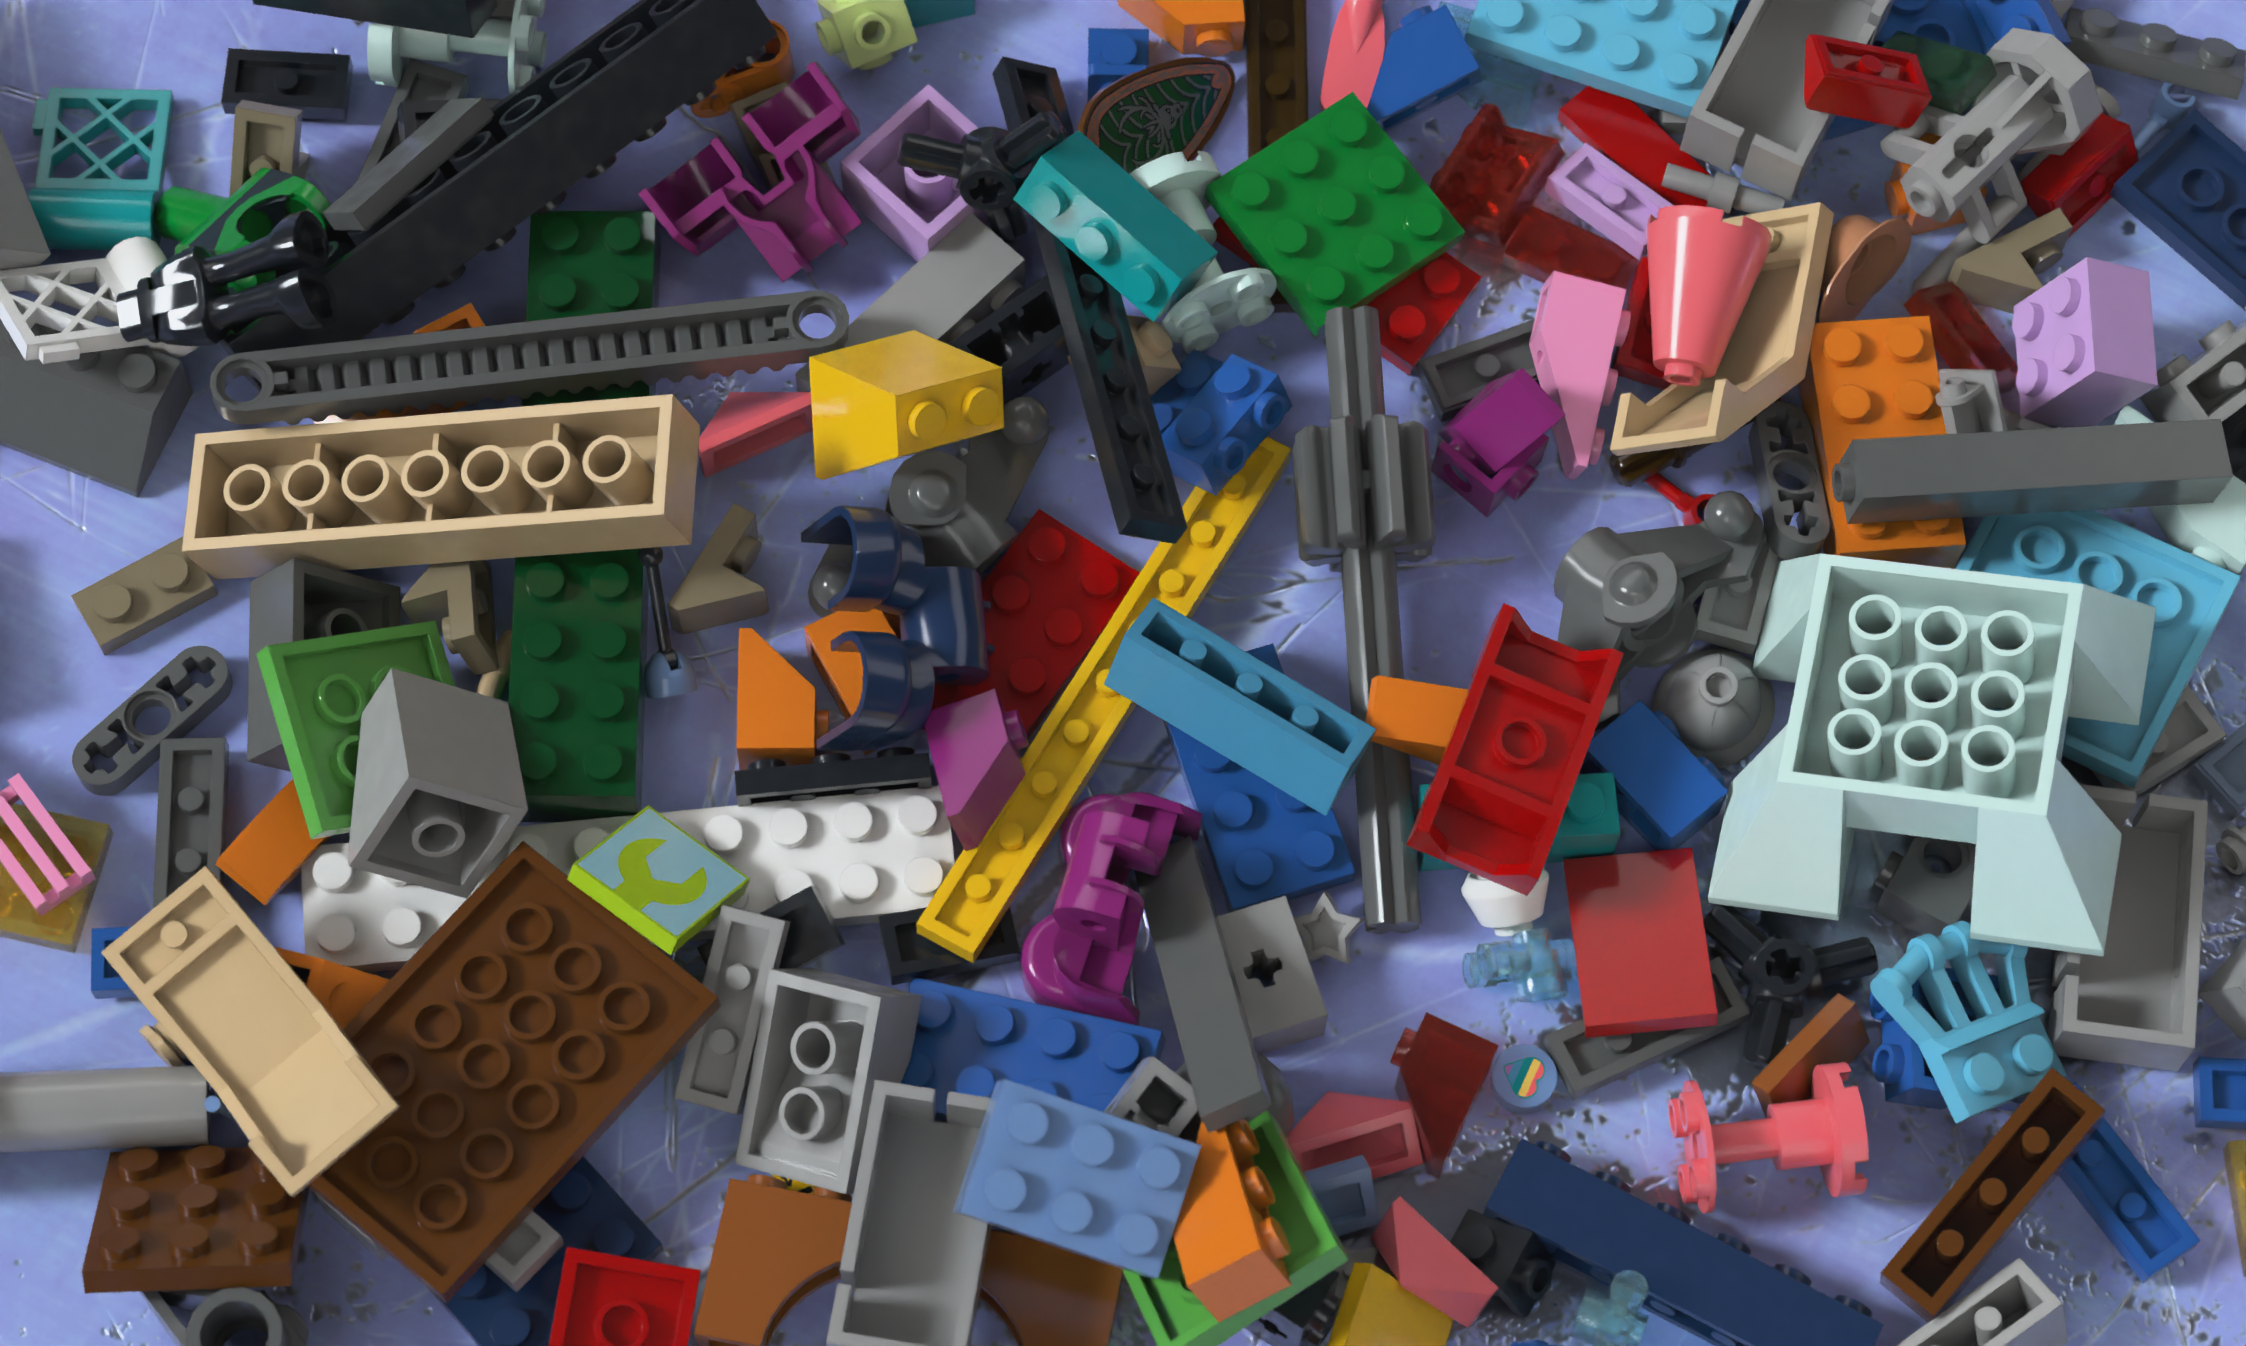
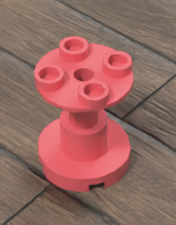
M1846 1062L1816 1065L1812 1072L1810 1100L1769 1104L1766 1118L1715 1125H1710L1706 1104L1698 1083L1695 1080L1685 1081L1682 1092L1679 1093V1098L1669 1099L1668 1102L1671 1132L1674 1138L1683 1137L1687 1163L1678 1165L1677 1171L1679 1191L1683 1203H1697L1703 1214L1712 1213L1715 1208L1717 1192L1716 1165L1772 1158L1774 1166L1778 1171L1820 1166L1824 1182L1833 1197L1863 1194L1867 1188L1868 1178H1864L1862 1173L1856 1174V1163L1869 1161L1868 1137L1858 1086L1844 1087L1842 1082L1848 1080L1849 1073L1852 1072Z

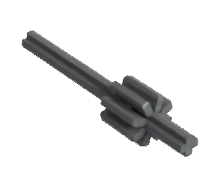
M1363 305L1355 309L1341 306L1326 312V319L1324 320L1331 409L1329 427L1309 425L1295 434L1292 454L1299 558L1309 566L1316 567L1329 564V571L1342 573L1351 714L1365 722L1371 679L1378 675L1404 679L1396 572L1398 568L1397 561L1419 562L1432 554V546L1436 541L1428 430L1419 422L1409 421L1399 424L1398 416L1385 415L1378 310L1374 307ZM1370 741L1355 772L1366 932L1373 934H1383L1391 931L1399 933L1412 932L1419 929L1421 912L1416 849L1406 845L1414 825L1410 756L1404 752Z

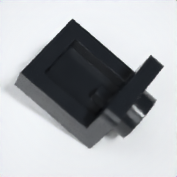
M1471 1209L1467 1210L1450 1243L1499 1287L1494 1295L1501 1297L1513 1313L1527 1317L1536 1300L1545 1294L1550 1285L1552 1271L1556 1264L1555 1259L1533 1232L1484 1216L1482 1213Z

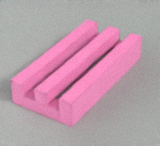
M17 773L8 780L10 785L0 791V816L53 888L42 895L1 838L0 862L42 917L96 878L21 775ZM19 799L23 802L75 872L66 879L63 878L10 805Z

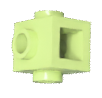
M904 0L816 1L823 20L816 22L815 27L825 52L829 57L835 55L851 69L858 67L860 70H869L879 67L892 59V52L918 42Z

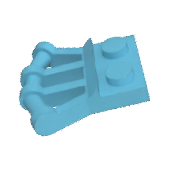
M1963 920L1946 926L1940 936L1935 937L1928 933L1911 939L1907 946V952L1892 969H1882L1870 983V989L1875 999L1919 1046L1955 1124L2030 1094L2051 1068L2064 1078L2068 1077L2039 1018L2045 1011L2030 999L2024 960L2029 946L1970 939L1971 924ZM1979 953L1995 955L2001 1000L1980 959ZM1948 960L1977 1018L1975 1021L1970 1022L1944 968ZM1917 979L1937 1022L1912 996V985Z

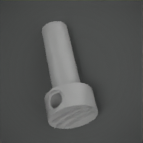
M195 1066L0 1072V1153L209 1145L210 1112L204 1106L205 1100L210 1096L209 1083Z

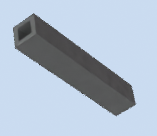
M2221 419L1856 439L1852 440L1840 462L1834 465L1832 488L1836 501L1843 502L1847 524L2213 503L2233 478V472Z

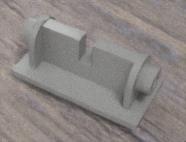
M1941 369L1938 371L1940 392L1936 394L1935 399L1936 404L1941 406L1947 434L2008 431L1995 370Z

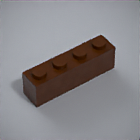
M2051 1068L1882 1270L1880 1284L1927 1323L1947 1310L2099 1127L2105 1109Z

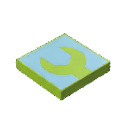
M649 805L573 863L567 878L569 882L670 956L720 915L722 905L731 906L741 898L750 882V878Z

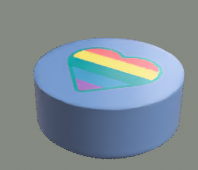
M1526 1044L1512 1046L1504 1050L1497 1057L1490 1075L1491 1092L1496 1101L1508 1111L1517 1114L1534 1113L1545 1107L1551 1100L1557 1085V1069L1551 1057L1542 1049Z

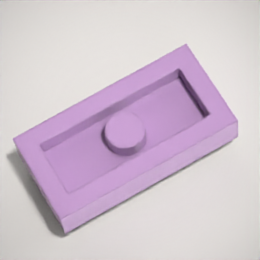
M1587 143L1583 144L1548 176L1544 191L1639 261L1642 256L1647 254L1646 228L1649 216L1652 214L1657 219L1660 208L1674 206Z

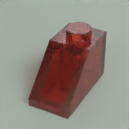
M1426 1012L1418 1031L1408 1027L1405 1028L1390 1063L1400 1067L1394 1089L1399 1101L1409 1102L1412 1107L1425 1169L1428 1174L1440 1178L1493 1065L1499 1045Z

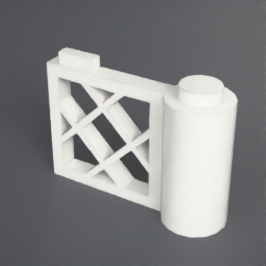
M133 237L123 240L111 249L106 258L0 270V319L25 361L40 359L42 364L79 359L81 353L148 345L150 349L173 358H180L198 348V346L168 345L163 342L152 343L147 338L127 342L123 338L119 326L105 327L91 322L97 315L119 323L116 304L117 295L137 289L140 279L151 277L150 273L168 260L158 244L147 237ZM95 282L99 290L94 295L69 285ZM27 291L39 295V297L33 302L12 295L9 292ZM56 301L81 311L76 316L50 308V306ZM37 323L61 331V333L34 336L31 328Z

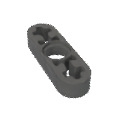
M1783 401L1773 402L1756 415L1748 439L1767 543L1777 556L1784 560L1819 554L1829 533L1830 521L1811 422L1806 413L1799 407ZM1781 436L1789 438L1784 450L1779 451L1782 444ZM1777 473L1792 474L1800 479L1804 488L1801 490L1786 489L1777 483L1773 475ZM1799 512L1796 518L1797 528L1789 525L1794 513Z
M193 646L185 649L84 736L76 745L72 755L73 768L82 785L89 792L100 796H111L120 793L160 759L161 739L184 738L228 698L233 685L232 675L221 653L208 646ZM196 668L204 674L211 670L210 673L214 683L207 688L199 683L192 686L189 673ZM170 688H174L178 698L183 696L188 707L184 711L180 710L175 698L167 692ZM152 706L167 709L171 714V718L165 730L155 735H145L136 730V719L144 709ZM122 730L126 731L131 743L139 749L135 754H132L127 744L123 746L117 735ZM99 753L106 758L114 755L113 759L117 768L109 774L101 768L95 771L92 759Z

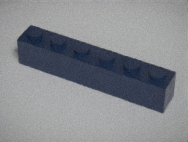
M1521 1138L1485 1207L1484 1216L1533 1232L1555 1259L1556 1264L1714 1346H1874L1884 1324L1871 1318V1310L1861 1302L1844 1295H1837L1835 1299L1810 1287L1811 1280L1797 1269L1784 1264H1776L1773 1268L1750 1256V1248L1740 1240L1724 1233H1716L1713 1237L1690 1225L1691 1219L1680 1209L1663 1202H1656L1653 1206L1631 1195L1629 1185L1618 1177L1602 1171H1596L1594 1175L1571 1164L1572 1159L1569 1154L1549 1142L1539 1140L1534 1145Z

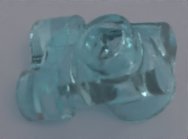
M1549 928L1531 929L1516 933L1512 936L1513 943L1502 941L1479 944L1476 952L1465 953L1463 956V978L1469 989L1497 986V983L1514 981L1518 1002L1544 1001L1568 994L1565 973L1575 968L1576 965L1575 950L1571 939L1553 940L1551 929Z
M1625 1270L1618 1273L1610 1285V1294L1587 1286L1569 1337L1592 1346H1639L1649 1317L1638 1312L1648 1295V1283L1644 1276L1633 1270Z

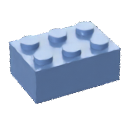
M1007 1079L996 1081L953 1212L1147 1278H1158L1201 1145Z

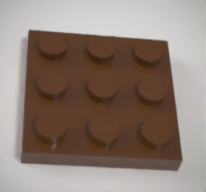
M203 1145L193 1149L153 1150L138 1147L127 1151L110 1152L82 1267L85 1294L293 1286L310 1187L306 1186L296 1196H290L251 1147L221 1148L215 1145Z

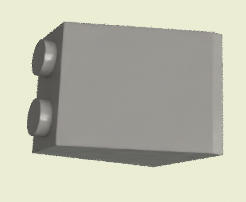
M391 668L362 712L348 847V864L352 868L467 899L528 811L508 702Z

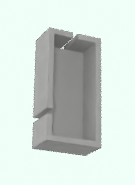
M1751 0L1689 114L1680 150L1729 173L1734 163L1744 167L1741 175L1742 179L1791 201L1836 116L1806 108L1804 101V72L1807 37L1810 33L1873 46L1892 10L1895 0Z
M2080 784L2122 833L2104 957L2058 950L2053 951L2051 986L2058 988L2050 998L2048 1037L2058 1056L2178 1071L2195 1049L2208 801L2150 793L2134 817L2133 826L2127 827L2122 825L2136 804V791Z
M875 1080L840 1266L842 1284L837 1283L826 1342L827 1346H971L992 1225L954 1213L953 1210L991 1098L949 1091L946 1103L947 1123L935 1121V1089Z

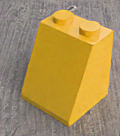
M912 330L809 357L815 477L821 480L905 458L920 452H927L1004 428L1002 367L918 331Z

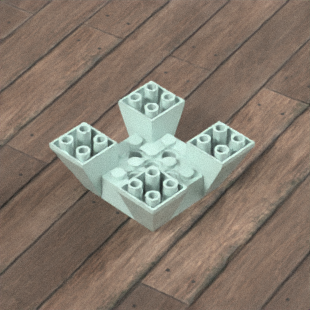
M1822 553L1779 561L1759 633L1752 672L1759 679L1796 683L1789 721L1730 783L1708 902L1839 920L1855 828L1976 844L1970 939L2104 957L2122 833L2062 765L2061 758L2068 717L2139 725L2156 607L2085 584ZM1862 692H1872V694H1867V695H1863V694H1859V693H1862ZM1928 700H1938L1939 702L1928 703V702H1924V701H1928ZM1994 708H2003V709H2006V710H2003V711H1993V710H1991V709H1994ZM1918 757L1931 758L1925 761L1913 760Z

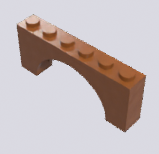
M752 1174L748 1176L747 1181L730 1178L694 1330L697 1346H769L782 1321L800 1302L818 1289L841 1279L840 1266L851 1212L852 1196L821 1187L814 1188L812 1194L787 1190V1184L784 1181L766 1175ZM991 1230L979 1299L1002 1320L1018 1346H1109L1124 1273L1120 1268L1010 1231L1005 1233Z

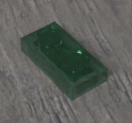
M1897 30L1882 46V48L1916 54L1932 96L1927 105L1961 115L1997 76L1990 56Z

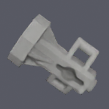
M2012 28L1988 51L1973 72L1976 88L1971 111L1962 116L1927 105L1911 128L1895 127L1881 140L1880 147L1887 157L1912 165L1900 182L1905 192L1906 200L1915 212L1924 217H1932L1935 221L1946 223L1961 209L1972 236L1978 242L1987 244L2027 206V199L2011 164V160L2018 154L2037 151L2062 156L2088 131L2100 116L2103 109L2091 70L2053 34ZM1926 132L1942 137L1934 145L1919 140ZM1991 180L1998 200L1988 209L1980 190Z

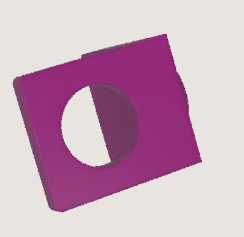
M1545 434L1541 435L1509 461L1492 479L1487 477L1446 441H1442L1436 449L1431 471L1487 518L1507 496L1516 501L1531 487L1539 475L1535 467L1542 461L1549 437ZM1451 465L1457 468L1460 472H1462L1465 475V477L1469 480L1470 484L1463 481L1453 471Z

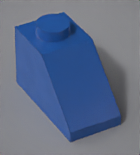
M1446 4L1434 11L1429 5L1412 11L1399 21L1400 29L1391 33L1367 107L1369 113L1385 132L1482 81L1480 67Z

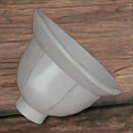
M1707 649L1689 654L1676 662L1664 674L1652 699L1651 711L1657 710L1664 713L1678 729L1681 737L1680 741L1696 758L1703 756L1719 769L1738 763L1749 756L1763 742L1774 718L1775 698L1770 681L1756 678L1753 674V660L1738 652L1725 649Z

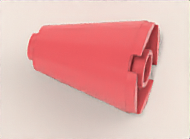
M1692 205L1666 206L1659 209L1657 219L1652 214L1649 216L1646 233L1653 365L1658 370L1664 372L1663 378L1667 382L1680 386L1694 387L1701 384V379L1711 378L1715 375L1771 246L1772 236L1768 228L1751 218L1743 216L1742 225L1739 227L1722 222L1724 210Z

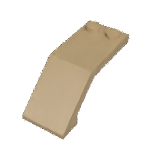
M1822 202L1722 220V222L1741 227L1743 216L1751 218L1768 228L1772 240L1769 253L1719 367L1713 377L1701 379L1699 386L1688 387L1672 384L1646 404L1632 393L1621 394L1610 447L1612 453L1616 456L1722 442L1805 379L1834 213Z
M206 866L101 952L216 1091L250 1140L248 1145L290 1196H296L400 1108L333 1016Z

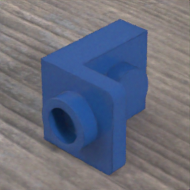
M1089 28L1087 103L1105 86L1125 75L1149 67V29Z

